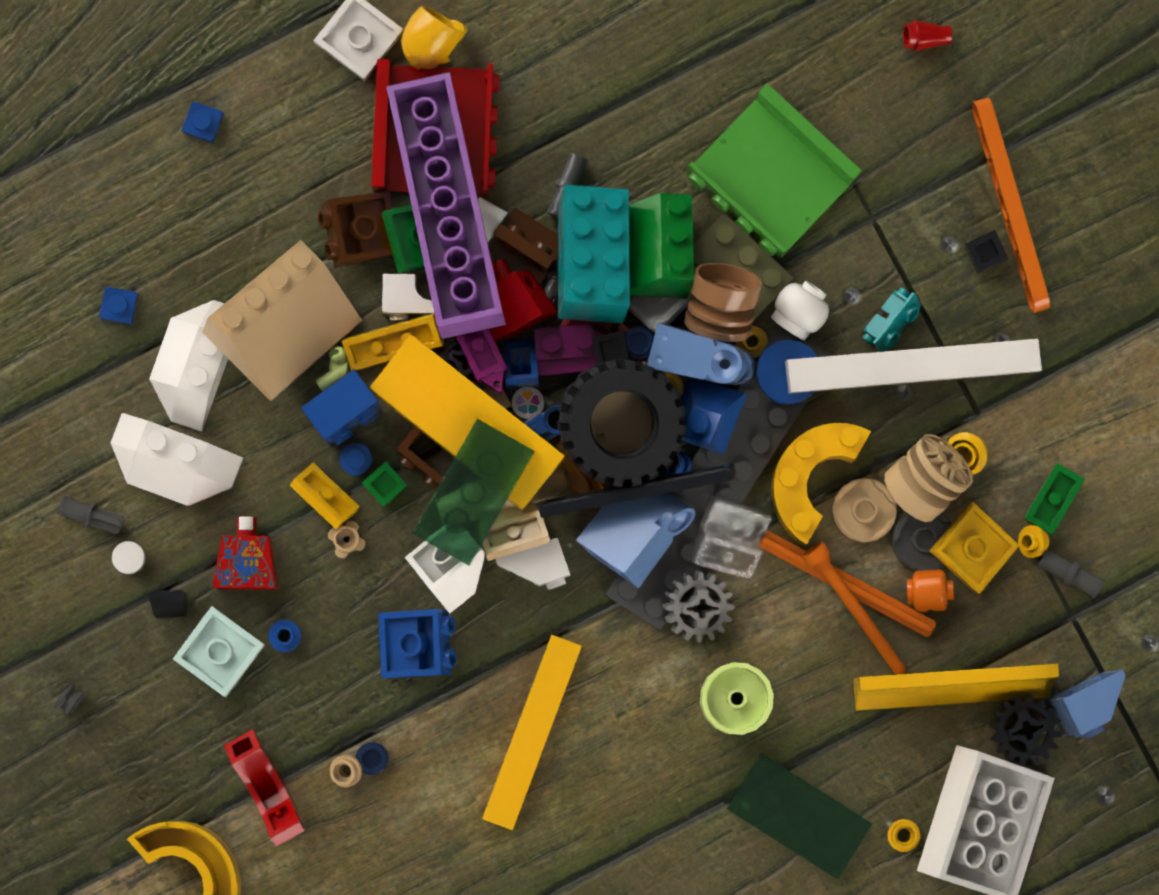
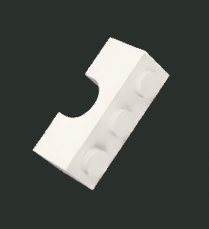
M383 274L382 313L384 317H389L390 322L401 323L408 321L409 317H422L434 313L432 300H426L417 293V278L415 274Z

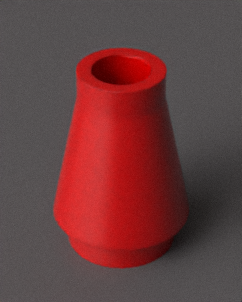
M913 20L911 23H905L903 28L905 49H912L913 52L941 45H950L952 42L951 26Z

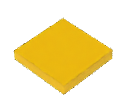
M970 502L930 549V552L975 594H980L1020 545L974 502Z

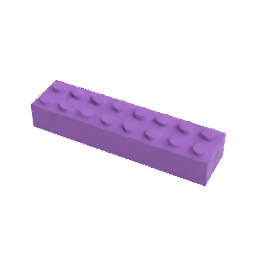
M450 72L386 86L435 318L441 338L445 339L506 325Z

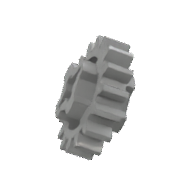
M695 571L694 578L684 573L682 574L684 582L679 583L673 580L674 592H665V595L671 599L670 603L662 604V608L670 611V614L664 617V619L668 623H674L671 631L676 634L682 631L681 638L687 641L692 635L694 641L698 643L702 642L703 635L709 640H714L713 631L717 630L724 633L725 630L721 625L722 622L732 621L726 615L728 610L734 609V605L727 603V599L733 596L732 592L728 590L722 591L726 583L722 580L715 582L716 576L708 573L705 578L701 571ZM706 586L714 592L717 600L709 597V590L706 589ZM687 590H689V592L682 598V596L684 595V593H685ZM700 602L709 605L698 608L697 612L688 608L697 606ZM680 614L688 616L690 627L683 622Z

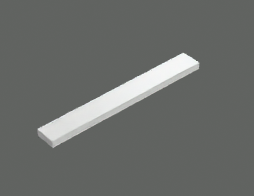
M1038 339L790 359L785 361L788 394L1042 371Z

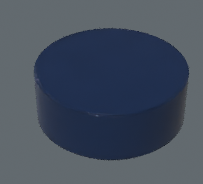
M376 742L362 745L356 753V758L362 766V772L367 775H376L383 772L389 762L386 748Z

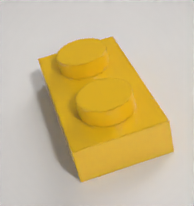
M312 463L302 471L290 484L336 530L360 508L315 463Z

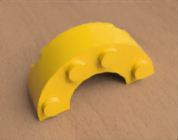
M848 423L820 425L797 437L780 457L771 483L773 506L781 526L791 538L803 547L807 545L823 517L813 508L808 498L807 481L810 472L816 465L826 460L841 459L852 463L870 435V430Z
M166 821L142 828L127 838L148 864L171 855L188 860L196 866L202 877L203 895H241V875L235 856L228 845L208 828L188 821Z

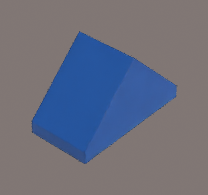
M535 338L503 340L504 362L507 366V370H505L507 390H516L523 387L539 388Z

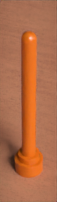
M823 541L812 546L802 555L804 561L810 568L814 567L816 571H821L896 675L904 674L906 671L905 665L830 563L832 560L829 556L830 550Z

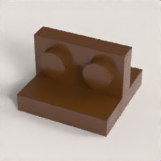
M515 207L504 225L500 223L493 233L494 240L489 246L492 263L506 259L512 273L529 270L533 273L540 286H542L547 278L546 274L553 269L558 261V234Z

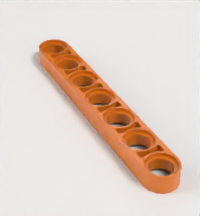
M989 97L973 101L972 111L1028 304L1033 313L1050 309L1049 295L993 104Z

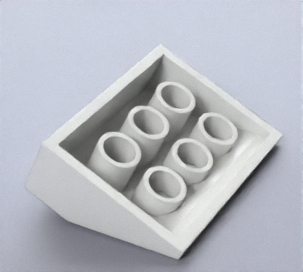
M956 745L917 871L988 895H1018L1055 778L994 756Z

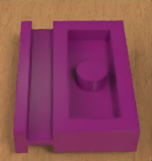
M591 324L534 329L538 376L580 373L592 368L594 364H597L592 337L599 336V332L594 330Z

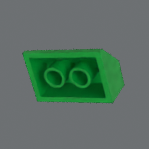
M658 193L629 204L630 295L688 298L694 282L692 195Z

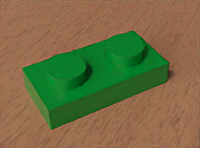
M1055 463L1023 520L1032 525L1039 526L1050 536L1053 535L1085 479L1059 463Z

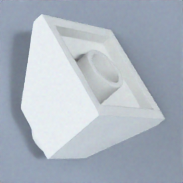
M456 523L444 525L409 553L405 559L445 609L451 613L475 594L485 552L462 524Z

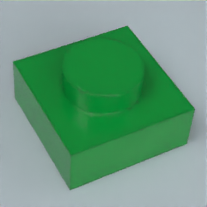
M387 462L383 463L362 482L383 508L408 487Z

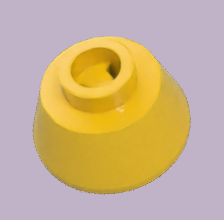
M968 432L958 433L949 439L948 443L962 455L969 465L972 475L979 473L985 467L988 451L983 439Z

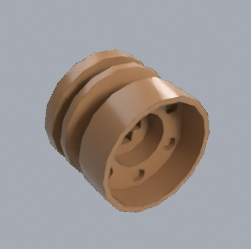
M724 263L699 265L695 268L694 282L691 287V293L694 296L688 300V310L685 313L684 324L694 333L722 342L746 340L752 331V322L755 318L752 309L758 305L762 288L761 279L754 273L734 265Z

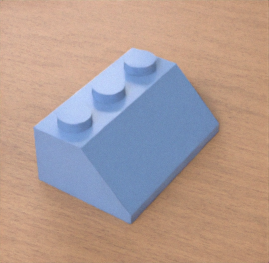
M1123 669L1104 671L1047 699L1049 706L1055 708L1053 713L1055 718L1061 720L1059 726L1064 735H1074L1075 738H1090L1105 730L1103 724L1112 719L1126 676Z

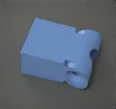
M657 323L647 365L655 370L733 385L746 383L753 377L756 371V362L754 356L747 349L703 337L678 327Z
M665 493L604 505L576 541L592 557L639 589L673 542V536L684 531L692 523L696 513L693 508L677 497Z

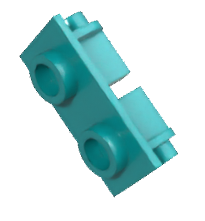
M902 287L898 291L894 290L881 307V310L889 315L888 318L885 319L876 314L866 328H864L863 332L865 334L862 336V339L871 346L874 343L878 352H885L887 349L894 347L904 327L912 323L919 314L922 305L914 292L910 294Z

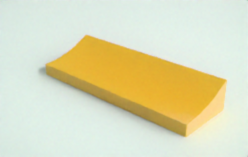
M412 334L407 337L390 362L369 387L371 392L497 490L521 511L525 509L565 457Z
M1058 664L853 678L856 711L1008 701L1013 700L1015 695H1019L1021 700L1025 699L1026 695H1032L1033 699L1050 698L1053 684L1059 677Z

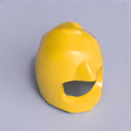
M420 6L410 17L404 28L401 38L403 54L410 65L418 70L421 68L432 69L436 68L439 64H446L450 62L448 57L467 33V26L457 20H450L431 8Z

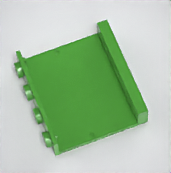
M767 83L759 91L756 100L695 163L691 162L688 165L686 173L689 175V182L700 191L704 189L713 197L711 201L723 213L728 211L736 219L735 224L741 231L747 235L752 233L760 241L758 244L769 256L775 255L781 259L858 178L862 170Z

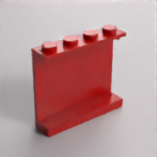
M377 59L371 179L373 192L409 193L386 86L450 72L477 196H489V187H495L496 169L490 168V156H496L497 137L491 136V124H498V105H492L493 92L499 93V74L494 73L493 63H488V69L436 67L418 70L413 66L391 65L388 59Z

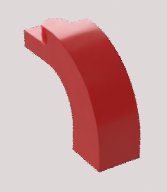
M252 729L225 744L224 747L230 762L251 794L274 845L277 847L305 831L301 822V814L291 793L254 730Z

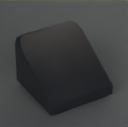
M168 590L149 593L152 611L156 618L184 617L187 615L186 592L182 590Z

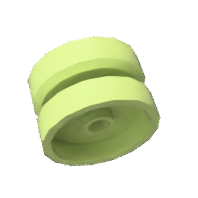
M732 662L716 668L706 677L700 690V706L704 717L712 727L725 734L743 735L757 730L767 721L773 709L774 693L770 681L761 670L747 663ZM733 693L742 694L743 700H741L742 703L740 705H735L731 702V695Z

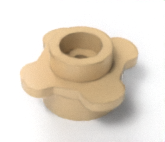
M348 521L345 526L339 527L337 530L332 528L328 532V538L333 541L336 547L335 554L339 558H346L348 553L355 550L362 551L365 548V540L360 538L357 531L359 526L356 522ZM346 536L350 538L348 543L344 542V537Z

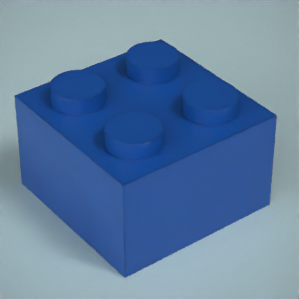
M355 369L301 407L329 446L334 442L339 446L353 435L351 432L353 428L360 423L363 426L370 424L379 416L377 411L382 408Z

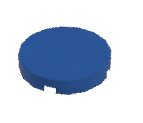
M783 340L775 342L764 350L757 362L756 376L759 388L767 398L775 403L790 405L803 402L814 391L788 394L785 361L814 358L817 356L810 347L800 341Z

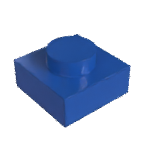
M192 101L182 132L213 144L224 113L223 111Z
M105 286L99 318L101 320L133 325L139 294L134 291Z

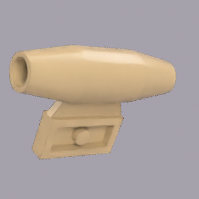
M560 464L523 511L484 480L472 482L437 499L436 502L443 525L480 521L478 530L487 560L490 561L550 543L544 518L540 517L539 508L535 504L567 489L568 485L562 465Z

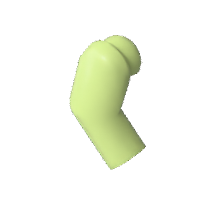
M336 346L330 350L329 372L315 380L322 392L349 373L350 366L343 347Z

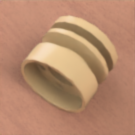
M925 434L916 445L907 451V456H902L885 472L884 481L889 493L904 511L923 522H932L950 505V501L956 500L962 492L970 487L973 483V475L965 459L951 444L933 434Z

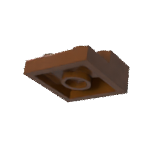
M389 191L328 199L321 205L322 210L318 211V222L321 229L327 230L329 241L325 242V255L328 260H333L334 268L364 264L368 260L393 257L381 214L384 210L393 209Z

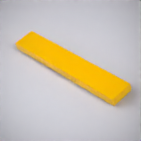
M551 634L482 819L513 830L580 653L581 645Z

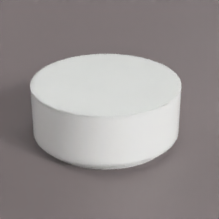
M125 541L118 544L113 550L112 562L118 571L125 574H134L139 572L145 565L146 554L139 544Z

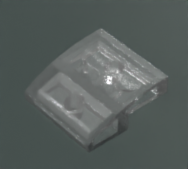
M711 496L698 530L691 561L697 565L750 580L763 553L759 544L772 520L771 515L759 509Z

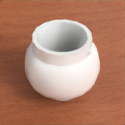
M806 280L803 285L791 283L779 293L775 302L776 310L771 318L796 337L806 340L808 335L818 331L828 318L829 305L824 301L827 295Z

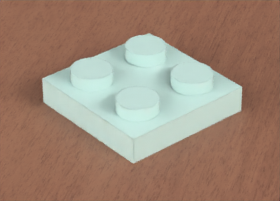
M211 606L173 660L227 698L265 644Z

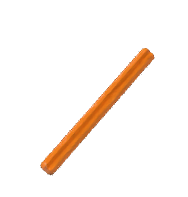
M766 531L760 541V548L830 585L820 570L816 571L814 567L810 568L804 561L802 555L806 550L771 531ZM832 565L858 601L924 637L931 635L936 626L934 619L921 612H917L912 607Z

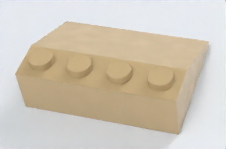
M300 240L211 314L206 321L202 333L272 401L360 325L363 320L323 261Z

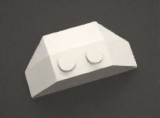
M212 300L170 319L149 378L170 421L200 432L203 431L228 360L202 333L208 317L224 304L216 300Z
M125 413L121 414L111 440V446L127 484L186 506L193 505L231 489L243 461V457L210 443Z

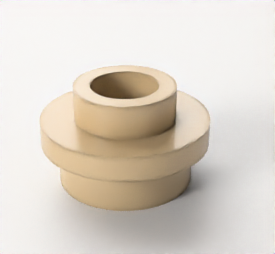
M343 754L332 761L330 776L337 785L345 788L351 787L361 779L362 766L354 756ZM344 765H348L350 767V776L344 773Z

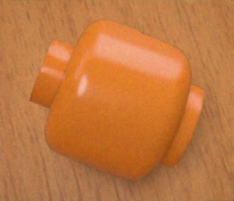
M941 569L915 571L912 579H907L908 605H914L917 612L945 611L948 606V600H954V581L947 580L946 573Z

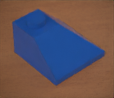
M688 377L680 397V402L684 405L686 411L684 424L687 425L686 435L682 436L681 441L724 455L747 394L706 380Z

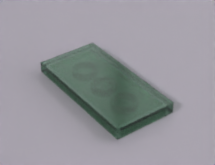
M477 419L412 534L470 566L535 451Z
M762 753L758 756L726 808L836 879H839L872 825L871 822Z

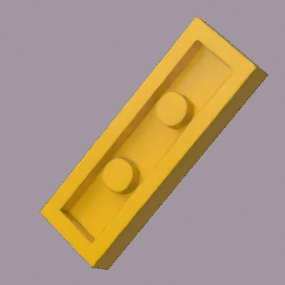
M435 313L344 338L342 344L351 371L390 361L410 334L429 349L443 346L445 343L440 336Z

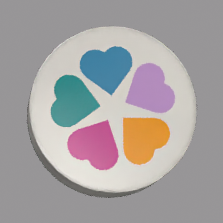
M523 387L513 395L512 408L519 418L529 420L542 413L544 399L537 389Z

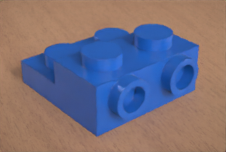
M446 609L378 613L381 678L452 675L451 668H454L457 662L456 652L453 648H450V635H453L455 632V621Z

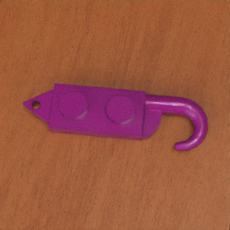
M489 329L456 336L477 382H483L499 394H502L504 371L507 370V366ZM495 383H500L498 387L494 386Z

